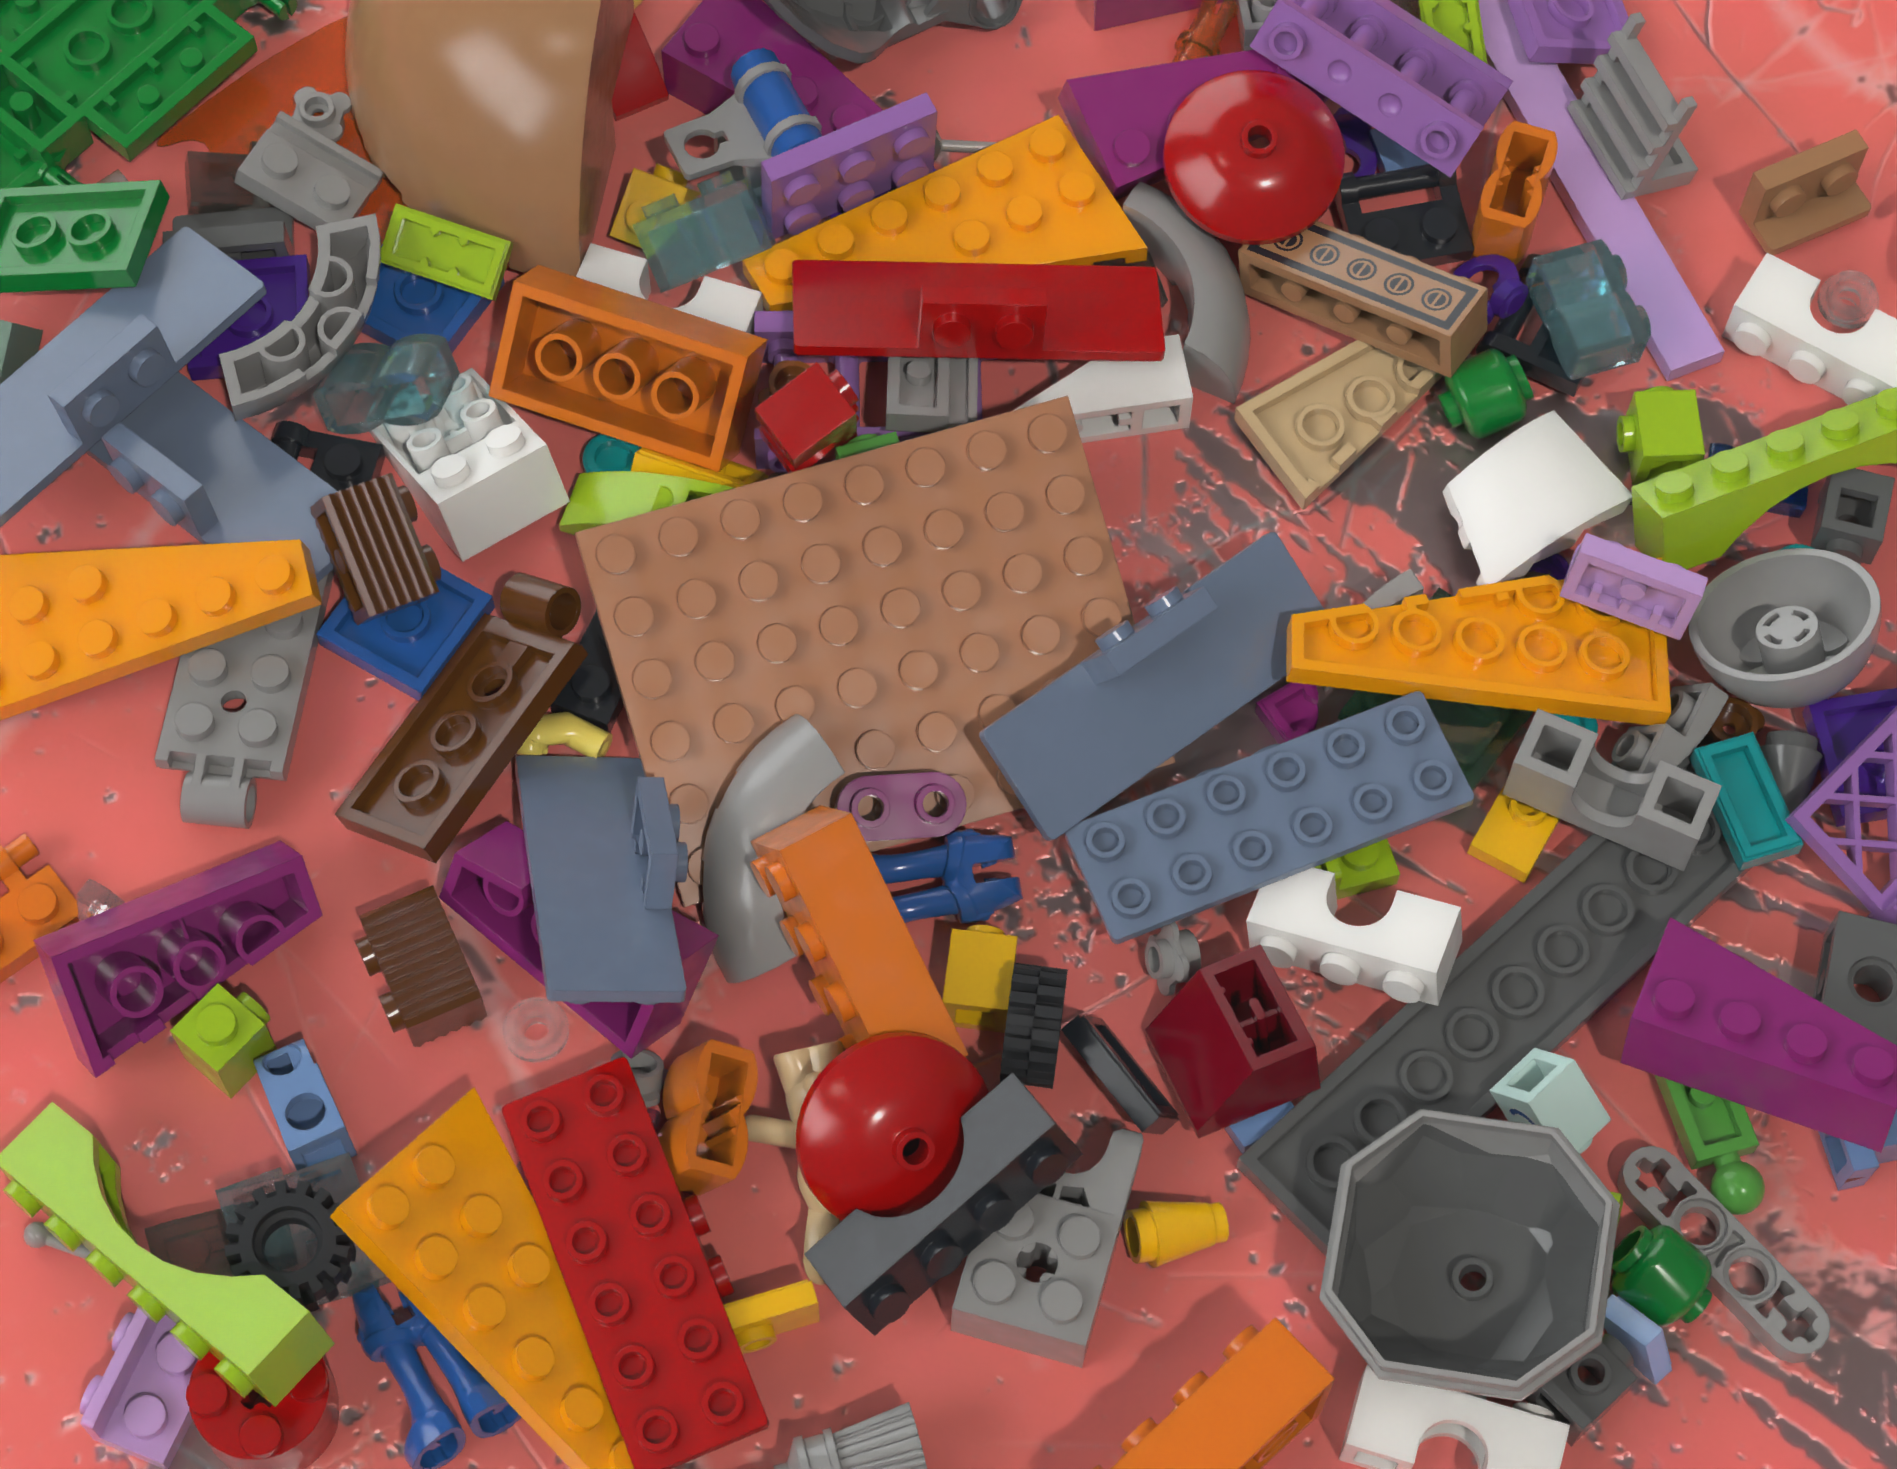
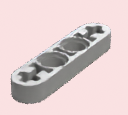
M1655 1146L1641 1147L1632 1152L1619 1171L1617 1180L1619 1193L1622 1194L1626 1205L1650 1229L1657 1225H1667L1677 1230L1683 1237L1684 1235L1680 1228L1681 1217L1688 1213H1699L1708 1217L1715 1226V1241L1708 1245L1693 1244L1708 1257L1711 1263L1712 1275L1707 1288L1780 1360L1799 1363L1814 1357L1829 1338L1831 1327L1828 1314L1822 1305L1674 1155L1663 1148ZM1638 1167L1646 1174L1654 1169L1662 1173L1664 1178L1659 1185L1661 1191L1654 1186L1646 1191L1638 1187L1636 1182L1641 1175ZM1681 1191L1687 1198L1680 1201L1669 1218H1667L1661 1211L1669 1199L1673 1201L1678 1192ZM1739 1262H1747L1756 1266L1763 1274L1765 1281L1764 1290L1757 1295H1746L1737 1291L1729 1279L1730 1266ZM1777 1290L1784 1298L1776 1308L1786 1319L1792 1322L1801 1316L1810 1325L1804 1334L1806 1339L1801 1336L1796 1337L1792 1341L1787 1339L1782 1333L1787 1325V1321L1774 1307L1766 1317L1758 1311L1768 1303Z

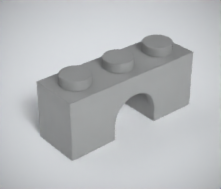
M1538 708L1513 761L1502 794L1684 871L1700 839L1722 786L1662 760L1659 761L1655 771L1647 774L1633 773L1620 769L1606 761L1597 752L1595 742L1598 733Z

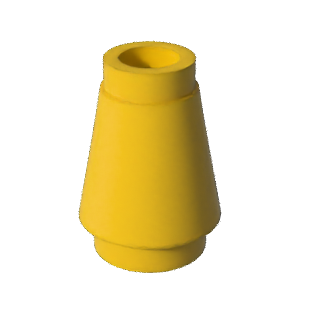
M1141 1201L1138 1208L1127 1210L1124 1215L1125 1241L1132 1261L1135 1264L1148 1262L1152 1268L1209 1248L1217 1243L1226 1242L1229 1237L1226 1211L1220 1202Z

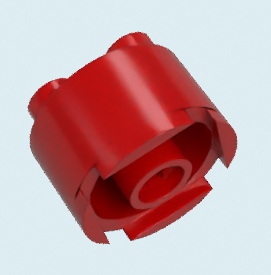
M210 1352L197 1361L186 1390L187 1404L199 1433L219 1460L230 1469H305L315 1462L330 1445L338 1428L339 1396L334 1377L323 1357L276 1407L273 1405L268 1407L261 1402L254 1405V1401L260 1396L254 1389L245 1398L239 1395L215 1372L214 1367L220 1360Z

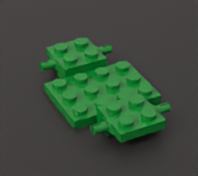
M0 0V189L83 184L66 172L65 168L94 143L90 130L131 162L258 51L254 36L234 20L249 7L261 3L276 14L280 20L284 21L289 19L288 13L292 16L298 6L297 0Z

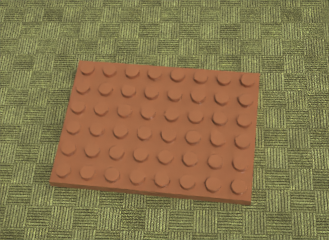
M1068 395L575 532V538L645 777H664L669 804L679 805L680 834L678 842H686L688 849L686 881L676 882L683 907L704 902V861L702 856L706 835L715 808L718 809L730 783L738 773L736 772L737 768L762 739L793 715L799 714L808 720L831 749L845 772L818 794L804 813L819 805L835 809L836 798L840 790L847 783L859 777L940 772L954 778L965 793L967 802L966 813L959 826L1023 808L1020 800L979 737L980 731L1100 649L1095 640L1106 631L1125 620H1128L1131 626L1135 625ZM1174 755L1156 768L1176 763ZM937 792L928 793L923 800L925 812L932 817H938L944 812L946 804L942 795ZM865 796L858 804V811L863 819L874 821L881 813V805L876 798ZM915 839L866 842L870 852H874Z

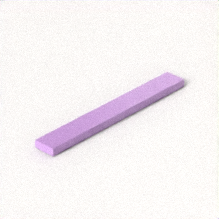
M1478 0L1487 63L1513 80L1503 98L1518 122L1555 132L1558 149L1550 179L1611 285L1627 293L1623 306L1666 381L1721 362L1725 350L1635 197L1621 200L1567 110L1570 102L1577 100L1557 64L1529 62L1507 0Z

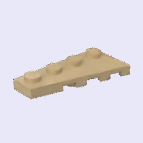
M1356 340L1236 407L1234 421L1301 509L1304 510L1444 375Z

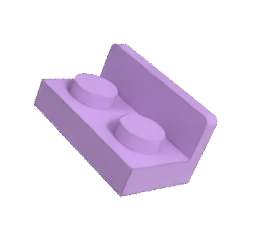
M1586 533L1582 543L1578 544L1575 549L1559 596L1680 640L1703 597L1708 577L1686 570L1678 564L1668 563L1626 548L1618 542L1605 540Z
M137 1308L135 1314L128 1312L122 1318L112 1340V1350L115 1353L104 1375H96L90 1381L80 1403V1414L83 1416L80 1424L93 1440L163 1469H169L193 1421L186 1400V1390L198 1359L170 1333V1330L176 1325L174 1321L165 1315L156 1324Z

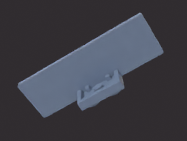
M183 227L147 257L136 287L111 288L0 384V527L101 440L105 433L119 421L121 422L264 297L267 290L263 281L191 228Z
M179 371L121 422L119 421L101 437L102 439L86 452L109 470L114 479L131 494L135 492L140 494L151 503L155 511L172 526L178 524L203 544L300 539L310 549L317 583L334 569L330 562V556L325 550V543L321 539L320 531L316 527L315 519L311 515L310 507L320 498L338 491L244 420L235 421L232 411Z
M1270 532L1263 535L1184 591L1180 592L1179 588L1175 586L1160 594L1144 606L1149 614L1133 626H1131L1128 620H1125L1106 631L1095 640L1100 649L980 731L979 737L1045 840L1057 839L1286 676L1287 627L1291 615L1324 610L1277 533Z
M1415 691L1282 744L1269 745L1251 756L1228 765L1207 769L1192 779L1081 821L1065 832V838L1111 941L1115 944H1120L1466 808L1473 803L1474 793L1424 694L1420 691Z
M517 756L515 773L547 999L573 1004L636 1002L644 1005H654L658 1003L684 1002L686 982L672 914L675 882H685L687 878L688 849L686 842H678L680 834V809L678 804H669L664 777H645L640 758Z

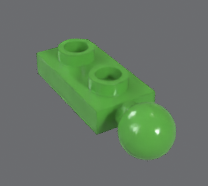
M1654 1075L1691 1170L1714 1164L1716 1172L1710 1184L1711 1194L1733 1215H1745L1754 1211L1764 1198L1765 1183L1760 1172L1752 1165L1742 1162L1740 1158L1741 1156L1754 1153L1760 1145L1744 1105Z

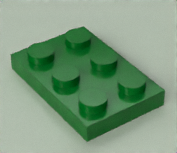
M161 180L1 188L0 293L136 287L170 198Z

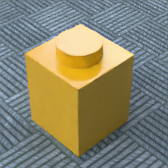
M973 925L966 930L952 929L943 1003L955 1027L1005 1033L1014 964L1016 963L1018 936L1005 935L1003 930L989 925Z

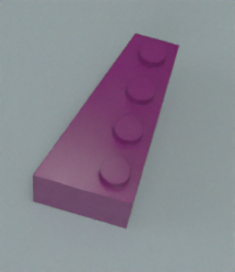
M703 0L661 50L664 83L668 94L706 115L710 114L735 94L730 76L733 65L744 54L760 48L773 51L780 63H786L792 73V84L810 116H816L822 125V136L883 111L789 24L779 18L762 0Z
M1254 49L1067 79L1058 96V100L1081 149L1116 200L1129 195L1139 182L1153 185L1166 179L1163 165V149L1171 119L1179 105L1191 92L1217 76L1241 70L1269 71L1285 75L1305 85L1324 103L1328 98ZM1258 134L1252 135L1248 138V141L1251 142L1263 136Z
M505 821L455 852L439 898L545 986L524 831ZM673 910L672 914L686 982L684 1002L658 1003L654 1005H644L636 1002H590L586 1004L564 1002L631 1059L681 1023L719 937L718 934Z
M280 840L33 941L76 1056L89 1072L97 1078L116 1064L114 1060L140 1041L144 1044L167 1028L165 1026L166 1022L195 1001H200L217 983L221 984L248 963L253 966L323 916L303 856Z
M1671 917L1669 918L1632 1013L1620 1063L1881 1153L1897 1110V1045Z

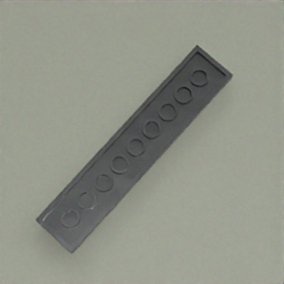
M1691 752L1677 767L1697 775L1690 761ZM1713 811L1709 815L1700 839L1684 871L1593 833L1455 959L1438 1006L1421 1001L1407 1003L1320 1083L1321 1089L1309 1093L1238 1158L1236 1167L1326 1256L1341 1164L1419 1109L1483 1118L1488 1116L1498 1106L1489 1090L1534 1047L1555 1053L1654 960L1670 917L1687 927L1691 926L1751 868L1738 870Z

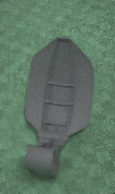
M1023 0L764 1L779 18L790 24L800 35L828 54L854 63H868L876 59L887 47L944 21L978 26L984 29L1004 27L1014 19Z

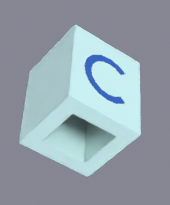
M1535 1047L1489 1090L1508 1121L1559 1128L1579 1154L1591 1145L1593 1137L1612 1120L1574 1059Z

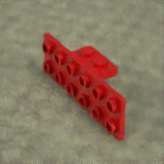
M794 260L792 262L793 350L797 355L1162 361L1165 356L1166 348L1157 270L1154 267Z
M625 1057L617 1058L505 1104L502 1107V1114L634 1469H672L767 1429L769 1426L768 1417L724 1307L726 1303L723 1297L735 1293L732 1282L720 1254L710 1259L706 1255L700 1236L711 1232L705 1213L697 1195L694 1194L684 1198L676 1183L628 1060Z

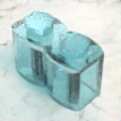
M728 170L697 183L700 195L678 203L675 193H672L641 207L645 217L636 221L632 226L661 293L774 246L776 241L748 175L734 180L731 171Z
M1599 239L1533 258L1526 278L1529 293L1539 317L1549 329L1558 360L1571 380L1639 362L1651 336V325L1646 310L1641 305H1635L1633 299L1625 290L1628 283L1627 272L1619 255H1612L1605 242Z
M414 334L395 341L391 346L379 343L353 344L352 348L338 365L320 380L312 395L328 431L334 433H365L377 428L383 422L398 426H413L428 422L440 414L460 372L445 337L435 334Z

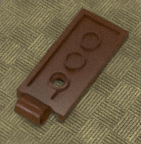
M517 573L506 582L500 596V608L506 620L486 613L483 614L335 813V816L346 829L437 863L587 657L588 653L582 645L562 639L564 635L568 634L575 627L581 613V600L575 589L527 573ZM502 687L499 691L492 694L497 688Z

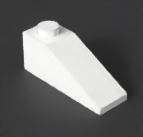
M1179 334L1164 336L1166 349L1162 361L1091 360L1014 410L1068 395L1082 443L1189 428L1193 393Z

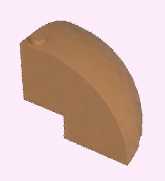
M350 0L345 42V68L353 119H356L358 129L363 137L364 147L373 165L380 168L383 173L382 177L387 176L391 183L402 193V201L409 208L513 242V249L509 258L510 269L526 273L535 266L541 265L576 277L588 247L593 241L616 147L612 97L634 13V1Z

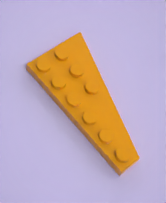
M1058 114L742 259L743 274L753 290L762 292L763 306L766 311H793L792 262L794 260L1093 265L1094 262L1124 258L1125 264L1147 261L1148 247Z
M298 539L0 555V721L322 605L310 549Z
M1550 575L1460 588L1455 596L1428 600L1426 594L1408 596L1403 598L1400 605L1371 609L1363 603L1292 614L1287 627L1286 682L1401 696L1420 691L1426 699L1534 712L1539 708L1551 714L1643 725L1665 724L1671 715L1667 636L1559 596L1565 579L1556 580Z
M473 1087L342 1202L331 1214L330 1218L571 1469H634L537 1205L475 1087Z

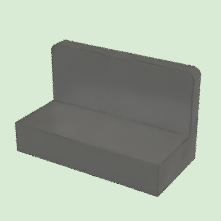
M277 207L176 216L173 219V231L163 232L164 244L181 228L189 227L233 260L295 255L294 217Z

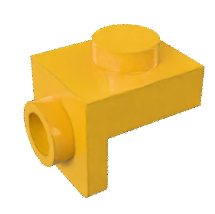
M656 163L653 174L634 168L609 236L660 256L670 258L690 202L699 204L702 193L686 187L688 180L684 178L683 174L664 165Z

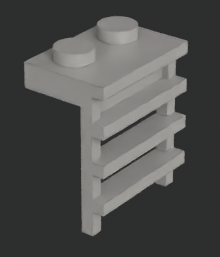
M1641 12L1630 14L1622 30L1611 32L1607 39L1611 46L1609 52L1598 55L1593 63L1597 69L1595 76L1584 78L1580 85L1584 92L1582 98L1571 101L1567 107V110L1621 200L1687 185L1698 171L1697 166L1678 137L1698 105L1693 96L1682 98L1679 104L1676 102L1639 42L1637 36L1646 22Z

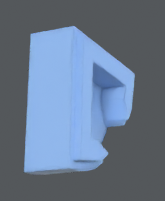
M1612 1294L1607 1300L1604 1328L1608 1334L1614 1336L1628 1349L1634 1359L1633 1365L1656 1385L1672 1371V1363L1663 1329L1620 1296L1616 1297Z

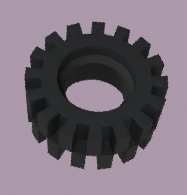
M1021 963L1014 964L1003 1043L1000 1082L1013 1072L1023 1085L1053 1089L1068 969Z
M286 1180L274 1182L276 1191L265 1194L261 1186L251 1192L254 1202L249 1207L241 1201L234 1210L238 1220L236 1223L228 1222L225 1234L229 1240V1245H224L225 1256L233 1276L266 1275L311 1313L320 1309L317 1301L326 1296L332 1302L339 1295L337 1285L340 1281L348 1284L353 1274L350 1262H356V1248L354 1242L330 1218L331 1214L340 1205L339 1202L335 1204L331 1193L320 1187L318 1192H315L310 1182L298 1180L297 1188H289ZM285 1225H303L313 1231L317 1237V1250L313 1259L303 1268L290 1272L280 1271L269 1265L265 1260L264 1249L270 1235Z

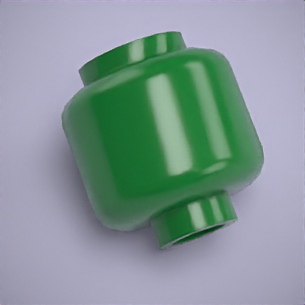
M1494 348L1486 349L1465 359L1451 378L1445 376L1448 391L1438 395L1441 407L1452 429L1463 424L1468 433L1478 439L1485 438L1523 420L1527 414L1526 402L1534 398L1528 379L1515 354L1505 357L1502 352Z
M1644 1225L1638 1226L1615 1248L1612 1262L1613 1273L1611 1276L1612 1291L1617 1297L1620 1296L1658 1326L1665 1327L1679 1319L1684 1323H1690L1705 1310L1711 1301L1712 1292L1707 1289L1712 1275L1710 1260L1674 1228L1667 1225H1657L1651 1229Z

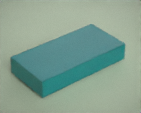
M1754 732L1693 750L1690 761L1696 774L1722 786L1712 811L1739 871L1799 854L1804 843L1796 831L1785 821L1790 812Z

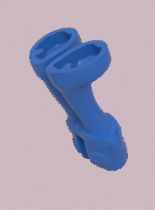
M973 829L957 830L945 835L944 845L903 854L878 855L871 853L886 884L928 878H941L943 881L942 885L892 897L905 923L947 915H956L960 923L965 924L987 921L995 911L1023 899L1019 877L1005 879L984 878V882L976 883L972 867L981 866L983 869L998 862L1015 859L1012 836L985 835L975 832Z
M371 1284L352 1296L354 1310L359 1323L357 1340L370 1360L386 1363L406 1398L411 1412L412 1426L405 1440L404 1456L412 1469H438L453 1460L462 1451L466 1442L465 1432L453 1412L438 1394L416 1351L419 1346H426L458 1399L465 1420L473 1434L477 1437L488 1438L507 1430L521 1419V1416L398 1288L403 1308H408L412 1318L396 1325L392 1318L394 1312L382 1300L375 1286Z

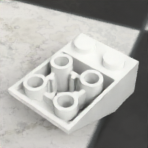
M473 368L444 378L437 387L410 402L394 405L385 412L384 416L366 425L376 443L383 445L385 456L436 532L462 562L570 502L547 444L506 402L488 396L490 385Z

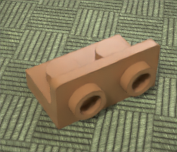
M1857 130L1848 132L1753 172L1739 214L1766 253L1775 256L1868 216L1871 203L1857 185L1856 180L1869 147Z

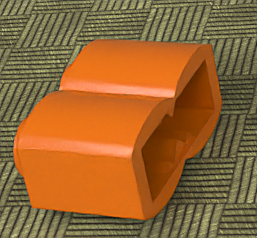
M1514 120L1501 134L1489 178L1482 190L1471 233L1474 246L1473 256L1497 254L1510 259L1515 265L1525 256L1557 155L1558 143L1554 131Z
M709 1039L677 1057L667 1072L663 1086V1107L667 1121L660 1129L658 1138L674 1179L682 1192L701 1196L734 1180L744 1165L748 1150V1129L744 1114L754 1099L758 1082L757 1061L752 1050Z

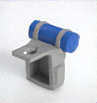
M765 48L751 50L741 56L733 65L730 75L735 89L733 96L710 114L667 129L664 132V141L684 178L693 180L719 171L748 225L762 223L761 162L822 136V125L816 116H810L792 84L790 69L786 63H780L773 51ZM694 136H710L714 138V155L708 158H695L687 153L685 144Z

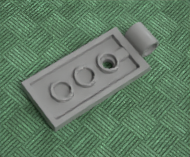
M334 569L318 582L322 605L180 656L154 760L156 766L162 769L189 771L185 776L181 791L180 813L183 822L249 829L254 819L257 802L255 778L287 781L319 642L316 633L323 625L335 572ZM244 699L247 701L245 707L238 712H228L223 709L224 704L230 700Z

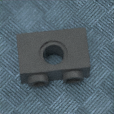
M1839 911L1824 934L1813 998L1897 1045V924ZM1854 984H1864L1871 987L1877 993L1880 1002H1870L1863 999L1856 992Z

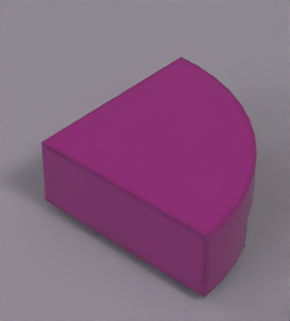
M1291 682L1256 702V715L1278 744L1315 731L1319 713L1316 685Z

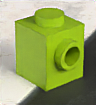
M1656 386L1645 391L1634 392L1626 415L1618 417L1616 430L1619 451L1628 452L1632 486L1656 478L1662 473L1674 471L1703 460L1705 448L1695 389L1674 390L1668 386Z
M219 983L170 1030L184 1058L230 1099L257 1073L253 1060L277 1050L266 1027L271 1018L263 1007L245 992H241L235 998Z

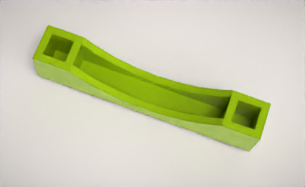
M1897 387L1885 389L1861 401L1842 408L1832 409L1821 416L1786 429L1776 430L1765 437L1730 450L1720 451L1712 457L1674 471L1662 473L1656 478L1632 486L1635 546L1643 554L1654 558L1662 557V561L1678 564L1688 570L1721 557L1734 541L1765 512L1799 489L1829 475L1860 466L1897 464Z
M51 1102L0 1153V1169L11 1181L3 1189L4 1193L31 1218L40 1210L46 1213L50 1218L43 1225L68 1250L74 1252L82 1244L91 1251L84 1260L112 1287L115 1288L123 1279L130 1284L133 1289L127 1294V1297L153 1322L157 1324L165 1315L174 1321L176 1325L170 1330V1333L198 1360H201L208 1352L219 1359L220 1362L214 1367L215 1372L243 1398L254 1389L276 1407L335 1344L310 1311L266 1275L230 1277L196 1273L164 1262L139 1246L128 1226L121 1198L120 1167L93 1134L55 1103Z

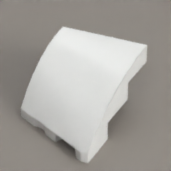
M1554 410L1534 419L1502 439L1467 466L1443 490L1450 514L1458 522V535L1463 549L1473 550L1481 571L1476 582L1477 586L1523 579L1534 563L1572 547L1585 529L1623 513L1632 501V493Z

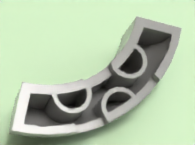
M1139 182L1124 202L1123 211L1148 247L1147 260L1167 277L1172 286L1177 285L1183 295L1188 310L1187 321L1189 326L1183 354L1190 385L1235 404L1243 385L1251 340L1250 318L1237 269L1220 240L1195 224L1182 211L1174 198L1146 183Z
M376 213L315 226L318 238L317 265L312 282L308 288L310 296L301 311L292 321L284 320L278 327L262 338L236 350L219 354L235 421L259 415L301 395L334 369L352 348L369 317L379 281L381 239Z
M799 714L793 715L773 729L742 761L736 770L738 773L730 783L718 809L715 808L707 831L702 856L704 861V903H702V912L705 927L719 935L713 948V953L728 983H740L755 978L796 957L780 927L779 922L785 918L777 895L775 894L770 898L767 897L752 871L750 862L758 857L750 841L804 814L818 794L845 773L818 731L807 719Z

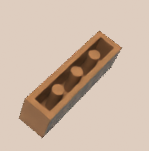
M1319 221L1290 239L1264 245L1243 244L1238 250L1240 280L1244 294L1449 378L1453 376L1487 331L1488 288L1476 284L1466 277L1453 275L1425 264L1413 256L1400 254L1372 243L1362 236L1347 233Z

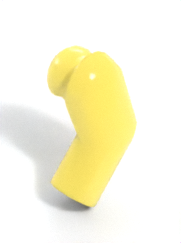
M570 712L544 714L517 751V754L546 756L549 745L563 744L587 757H604L610 748L613 735Z

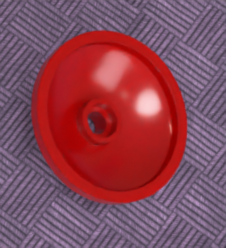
M1241 70L1217 76L1203 83L1179 105L1166 133L1163 165L1166 181L1172 196L1182 211L1195 224L1210 234L1230 242L1246 245H1264L1295 237L1313 226L1324 215L1332 204L1341 184L1345 165V151L1341 131L1334 116L1313 91L1285 75L1263 70ZM1256 134L1262 135L1268 140L1269 145L1265 148H1255L1249 143L1248 138Z
M892 1032L876 1035L862 1040L840 1053L822 1070L805 1096L797 1121V1160L801 1174L812 1194L831 1214L840 1220H844L855 1209L878 1217H898L912 1213L929 1204L947 1187L960 1164L964 1147L961 1117L989 1093L980 1073L963 1054L948 1043L938 1038L915 1032ZM919 1138L920 1144L918 1149L912 1155L903 1156V1149L906 1143L912 1139Z

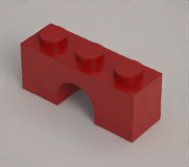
M816 362L754 408L756 418L761 423V426L758 427L760 437L788 473L830 462L836 458L835 447L846 445L850 440L857 437V421L860 419L856 414L859 411L856 402L859 399L837 369L827 375L819 363Z

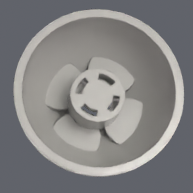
M1810 548L1777 550L1746 559L1713 579L1705 587L1703 597L1689 622V636L1695 654L1704 669L1729 693L1759 706L1779 709L1799 708L1818 703L1835 695L1850 684L1862 671L1870 659L1878 640L1882 616L1879 589L1872 576L1864 567L1848 557L1831 551Z

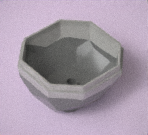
M1419 1109L1341 1164L1319 1298L1378 1379L1522 1401L1602 1343L1620 1204L1559 1128ZM1469 1272H1478L1485 1277L1486 1283L1479 1290L1469 1291L1460 1284L1462 1277Z

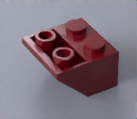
M1261 944L1200 968L1145 1029L1146 1037L1198 1139L1321 1089L1316 1045Z

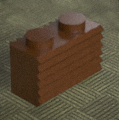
M392 473L351 486L333 494H328L310 507L311 515L315 519L316 527L319 529L321 539L325 543V550L330 556V562L334 566L335 574L339 578L340 586L344 590V597L349 603V609L353 613L354 621L357 625L426 601L439 592L436 581L441 579L439 561L429 545L421 546L412 525L418 518L414 499L406 486L397 487Z
M433 885L359 916L366 936L354 941L369 976L382 972L390 992L378 997L393 1033L406 1028L413 1046L421 1047L425 1042L434 1041L438 1036H446L450 1031H458L462 1026H470L474 1021H482L487 1016L480 991Z

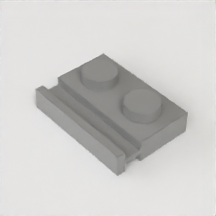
M280 111L273 125L265 131L238 168L234 183L316 230L315 226L358 217L368 203L371 194L381 184L383 173L380 168Z
M888 357L885 430L935 433L948 429V427H956L977 421L978 358Z

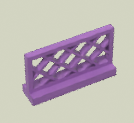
M1897 706L1785 819L1871 912L1867 916L1868 918L1897 924ZM1883 743L1884 752H1876L1875 750ZM1863 762L1885 765L1886 797L1859 795L1858 767ZM1843 784L1844 793H1834ZM1822 804L1844 805L1846 838L1829 837L1811 818L1813 813ZM1860 806L1887 808L1888 841L1861 839ZM1862 851L1889 853L1890 880L1880 891L1863 874Z

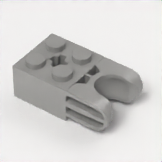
M1127 1129L1114 1131L1107 1150L1099 1163L1088 1171L1077 1174L1064 1173L1059 1180L1046 1186L1018 1210L1005 1227L993 1232L968 1254L952 1306L951 1331L1076 1367H1083L1141 1157L1144 1141L1142 1133ZM1038 1266L1046 1269V1273L1042 1274L1039 1282H1031L1026 1279L1027 1268Z

